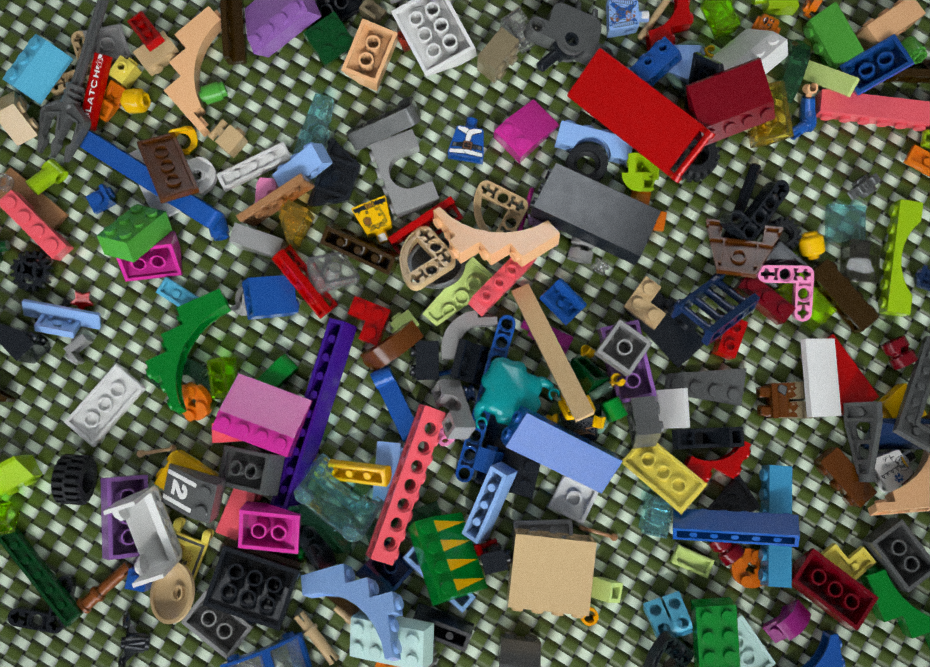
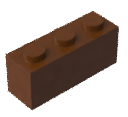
M830 446L813 461L817 465V471L830 480V486L843 495V501L850 507L861 508L878 493L869 482H858L855 466L838 447Z

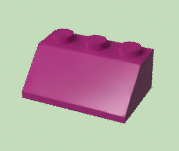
M175 231L166 235L135 262L116 258L125 282L183 274L181 248Z

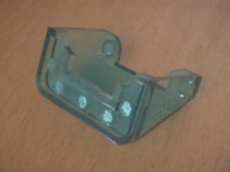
M322 453L304 473L294 490V496L299 503L305 505L343 535L347 541L357 542L366 534L383 506L384 501L378 496L373 500L366 499L368 497L366 494L361 497L357 496L331 475L334 469L328 467L330 458Z

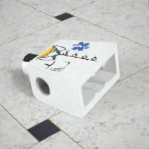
M888 449L877 454L875 476L876 484L881 492L890 493L896 490L913 474L909 463L916 460V457L912 451L907 450L901 453L899 449Z

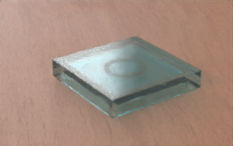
M827 204L825 242L864 244L866 239V206Z

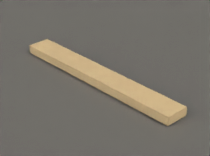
M529 283L512 290L511 293L575 422L594 415V410Z

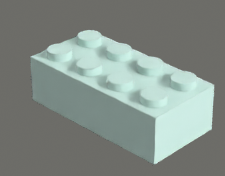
M360 610L351 616L350 656L397 667H428L433 663L434 623L401 616L396 617L399 623L398 639L402 645L401 660L390 661L384 657L382 643L374 625L367 615Z

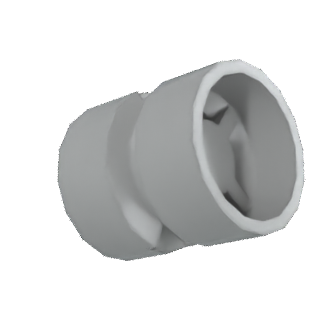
M572 236L571 244L573 246L569 248L567 259L578 263L591 264L594 253L591 249L595 248V246Z

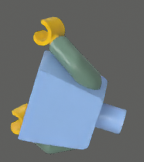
M687 40L674 45L680 51L682 60L665 74L668 82L682 94H685L686 85L689 82L693 53L698 52L712 58L714 55L708 51L713 52L715 50L713 45L705 47L704 44L694 40Z

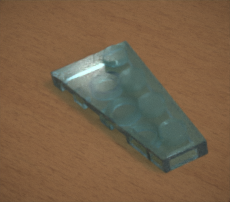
M315 93L292 155L301 152L303 146L310 142L322 143L324 148L326 147V140L329 139L330 133L328 126L331 123L334 99L331 96Z

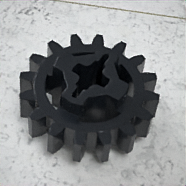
M35 250L33 252L25 251V255L18 254L19 260L13 259L15 266H10V269L14 270V272L10 276L15 278L12 282L17 284L19 289H25L27 292L32 290L39 292V287L46 289L45 283H52L49 277H54V274L50 273V270L55 269V267L49 265L52 260L46 258L47 255Z

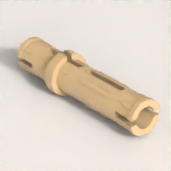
M302 610L300 615L304 620L298 614L294 617V620L304 630L303 634L311 639L329 665H332L334 661L330 655L335 661L340 656L317 629L318 625L313 623L305 611Z

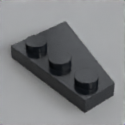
M738 475L725 487L707 510L754 512L760 509V505L741 476Z
M320 508L302 513L300 518L299 545L316 571L337 564Z

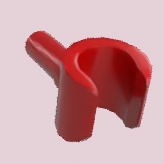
M494 538L482 544H474L477 556H480L483 551L482 548L497 543V539Z

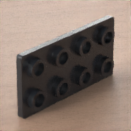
M658 292L651 303L665 312L666 315L654 330L641 320H639L640 327L676 367H680L704 343L701 342L702 337L694 330L698 326L687 316L681 313L674 319L671 317L675 301L672 298L666 300ZM626 311L633 320H638L637 317Z

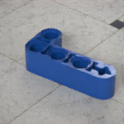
M387 365L370 373V376L379 390L403 442H406L414 416L391 368Z

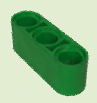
M283 354L257 380L280 388L299 367L286 354Z
M619 396L599 403L602 416L606 417L609 422H614L628 414Z

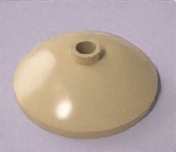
M178 562L164 578L152 582L150 604L155 617L164 624H175L183 620L194 602L195 581L189 568Z

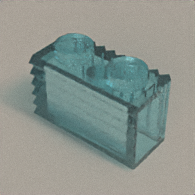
M648 494V498L645 497L643 500L645 513L644 517H640L639 528H641L643 534L667 539L673 507L660 496Z

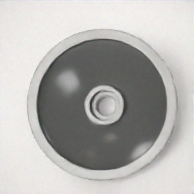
M441 239L449 248V242L445 239ZM419 244L414 247L408 258L410 272L432 259ZM433 245L430 249L432 251H439L441 247ZM456 259V265L451 271L427 285L426 288L442 289L455 284L464 273L465 262L460 264ZM428 268L426 270L428 274H434L437 271H434L436 270L435 268Z

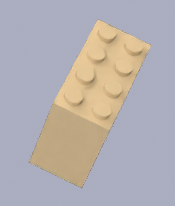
M514 528L511 550L512 563H510L506 597L508 607H511L513 611L519 612L523 611V609H528L536 614H543V611L551 612L555 616H563V614H571L574 618L589 616L597 544L593 537L589 535L573 534L572 536L568 533L556 532L554 534L549 531L537 530L536 532L529 531L530 529Z

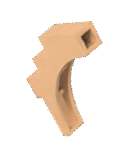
M441 207L433 210V223L437 229H441L444 232V236L449 242L448 251L451 257L457 259L460 264L479 253L484 261L487 260L490 265H493L510 254L511 259L523 267L559 244L560 233L548 220L535 227L521 231L488 232L460 223L449 216Z

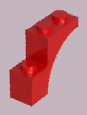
M674 0L672 17L662 26L648 31L645 37L647 52L656 41L661 40L664 36L675 45L674 33L689 30L694 21L693 13L689 9L690 0Z
M744 441L745 446L734 447L726 455L713 460H701L687 455L683 464L706 483L712 476V469L727 478L734 479L742 470L741 464L743 460L749 457L752 444Z

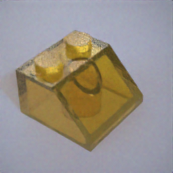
M288 199L280 207L279 218L287 242L294 250L298 251L315 218L309 209Z

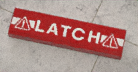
M96 52L94 53L82 106L91 121L89 130L95 132L113 57Z

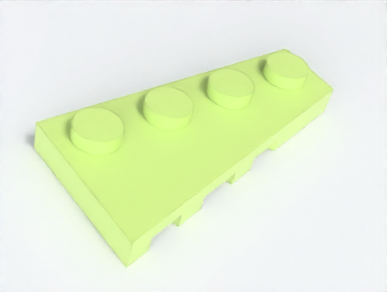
M471 257L465 264L462 277L455 284L444 288L422 314L435 326H438L467 306L472 296L493 274L474 257Z

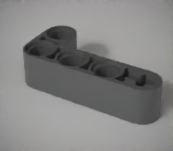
M413 96L401 100L397 108L351 128L346 134L357 151L416 125L421 119V112Z

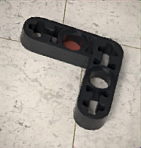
M70 574L59 577L58 580L61 584L65 580L70 584L65 589L74 599L77 585L76 578ZM20 606L12 609L8 614V622L16 627L53 634L59 633L66 628L51 607L49 611ZM19 613L20 616H28V618H22L18 620V617L15 616V614ZM35 615H40L42 617L41 625H36L34 623L33 619ZM58 619V623H60L61 626L56 628V624H54L53 622Z

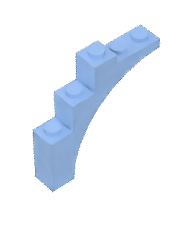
M344 563L301 575L303 596L309 598L324 596L341 597L352 602L367 615L374 625L382 643L385 659L390 661L401 660L402 645L398 639L399 623L396 617L403 616L404 602L399 594L391 591L378 595L379 587L375 580L368 577L355 580L354 570Z

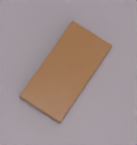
M10 167L0 178V199L10 190L20 193L33 206L35 212L56 231L69 214L43 193L35 194L25 181L27 180Z
M300 173L236 215L240 222L255 227L313 189L315 185L312 180Z

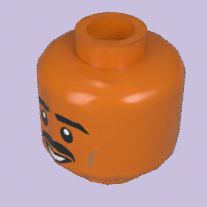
M766 13L762 16L758 15L751 28L774 31L777 34L781 30L778 27L779 20Z

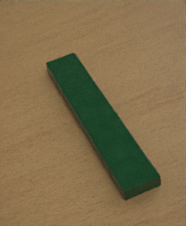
M10 524L0 533L1 545L65 627L71 626L84 612L78 607L73 597L17 526Z

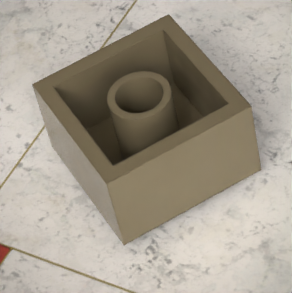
M501 27L478 54L477 70L493 83L498 79L501 80L505 76L509 65L513 66L518 60L519 40Z

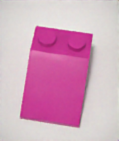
M533 99L508 117L494 131V139L520 164L559 127V124Z
M246 501L239 510L238 548L298 554L301 514L267 503Z

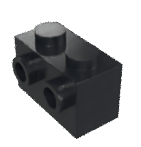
M418 341L409 348V356L412 357L409 375L412 376V380H439V341Z
M500 542L490 544L488 549H483L480 554L485 575L509 570V565L512 563L510 549H506V546L501 545Z

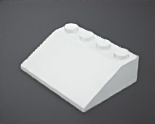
M410 0L391 11L426 77L462 65L477 56L475 46L449 0Z
M746 28L711 59L723 63L724 70L759 57L761 58L765 74H767L788 56V42L786 38L774 31Z

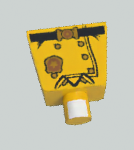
M385 195L351 208L368 238L376 236L379 244L388 242L386 231L393 229Z

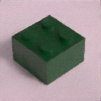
M332 12L303 32L304 39L324 68L347 54L353 42V38L335 12Z

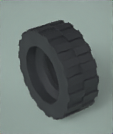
M582 143L570 151L565 165L566 168L600 182L607 171L608 161L607 155L604 154L603 149H600L599 146L593 145V143ZM588 156L595 161L596 167L592 173L584 174L578 170L577 162L581 157Z

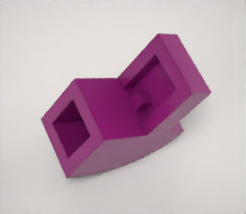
M797 599L783 606L780 615L764 623L762 628L775 643L786 638L792 640L807 627L811 613Z

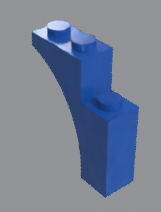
M824 630L815 653L801 667H845V660L841 655L840 649L842 648L840 636L832 630Z

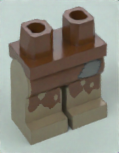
M804 381L764 384L765 386L756 387L757 398L765 397L766 405L757 406L758 416H764L767 419L813 418L807 417L806 401L789 402V399H805Z

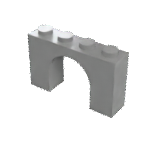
M413 129L370 144L372 151L369 152L372 163H377L378 168L375 171L378 179H383L385 185L382 186L385 197H390L391 203L388 205L392 214L396 213L397 218L440 203L433 181L406 189L397 186L390 177L391 169L398 160L420 152Z

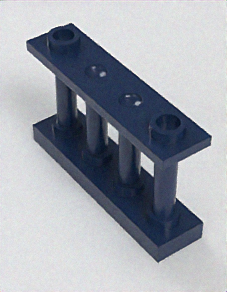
M715 273L708 282L684 299H678L673 305L674 310L671 317L674 319L683 313L702 328L705 334L701 342L706 346L751 313L760 300V297L755 293L747 298L733 290L723 282L726 274ZM718 287L739 303L737 307L730 305L713 290ZM705 296L709 297L723 308L727 314L720 315L701 299ZM695 304L716 322L708 324L689 307Z

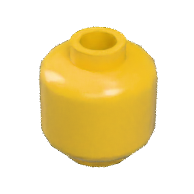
M133 88L124 90L120 103L126 112L137 114L148 110L151 99L149 94L143 89Z
M818 231L802 233L801 239L798 240L800 255L808 257V260L820 258V254H823L826 250L824 236L819 234Z

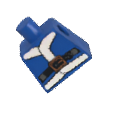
M468 117L466 126L458 125L456 127L448 149V159L483 165L484 131L477 128L478 120L476 118Z

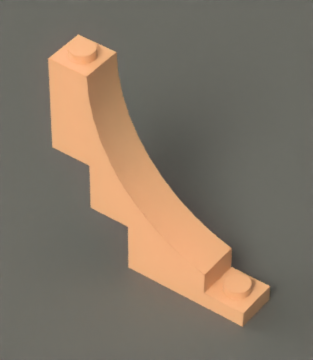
M209 6L174 34L185 47L181 53L169 62L180 77L164 89V92L204 137L210 131L206 128L209 124L202 118L206 111L198 93L200 91V70L207 49L222 31L221 14L217 10L213 11Z
M930 411L922 419H930ZM923 449L919 466L903 486L885 495V499L874 501V504L868 507L869 516L930 511L929 452Z

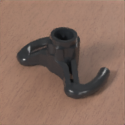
M129 612L123 614L122 625L126 629V637H121L120 649H124V651L119 656L118 667H126V662L135 653H144V651L149 650L150 634L136 631L131 623V614Z

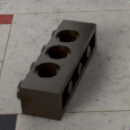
M335 223L326 225L320 241L321 244L387 275L395 272L400 258L399 253Z

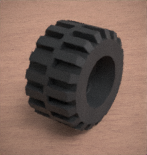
M693 139L687 149H693L698 141ZM717 142L704 146L700 152L703 160L702 164H691L681 176V181L687 179L686 182L691 183L692 180H694V183L699 182L700 179H705L719 163L717 161L720 159V154H717L720 148L715 146ZM685 151L671 168L674 172L685 160Z
M65 454L58 459L51 478V492L56 503L85 505L89 502L97 483L95 459L90 455Z

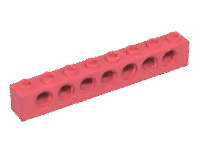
M419 404L365 554L370 559L392 566L394 561L398 559L400 543L405 539V529L408 522L412 519L413 506L419 499V489L421 484L425 482V472L432 462L434 447L439 442L440 437L438 435L441 428H443L442 421L445 418V412ZM427 423H430L431 429L426 433L425 426ZM423 441L424 448L422 451H419L418 445ZM417 460L418 466L412 470L411 465ZM410 479L411 485L405 489V482ZM404 498V505L399 508L398 502ZM394 518H398L397 524L391 527V521ZM391 537L390 544L384 546L385 539Z

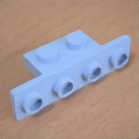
M23 299L22 301L23 315L38 318L34 324V331L74 338L80 327L98 330L102 327L101 314L98 312Z

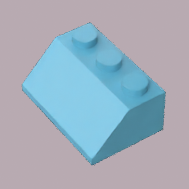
M35 34L29 40L24 50L18 55L11 68L6 71L3 80L41 105L73 59L46 39Z

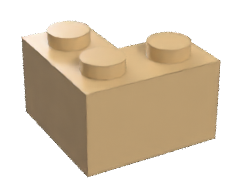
M14 90L0 98V124L15 144L19 146L38 136L39 125L33 117L30 118L26 113V105L28 104L22 95H18Z

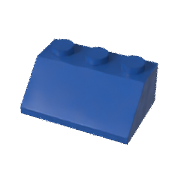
M893 34L839 67L841 72L860 79L853 91L859 96L914 65V61L897 36Z

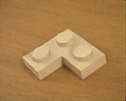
M645 276L623 306L624 309L653 330L656 329L666 315L665 312L651 303L661 289V286Z

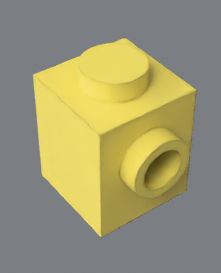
M120 55L110 68L109 76L127 89H130L142 72L137 68L138 63L130 57L125 59Z

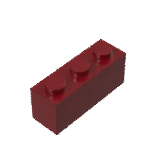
M741 277L733 288L743 297L748 298L754 293L757 294L760 300L755 309L776 325L785 323L796 309V307L757 277Z

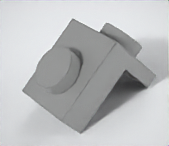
M79 334L72 338L71 343L63 348L67 353V359L71 363L83 364L85 361L79 353L94 342L89 335Z

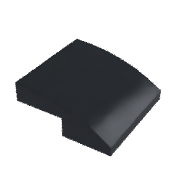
M459 339L450 377L481 385L489 348Z

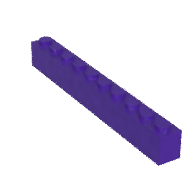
M329 318L304 398L312 400V404L292 456L285 457L278 496L273 495L270 505L299 513L314 466L313 460L316 459L357 327Z

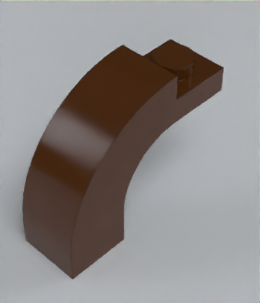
M410 321L402 325L381 343L365 350L360 356L367 367L376 371L402 355L424 335L415 323Z

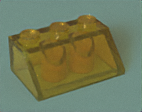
M784 80L768 83L774 100L775 119L747 129L750 148L768 146L794 136Z

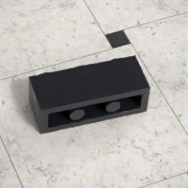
M419 603L413 619L434 623L435 641L465 652L473 632L474 623Z

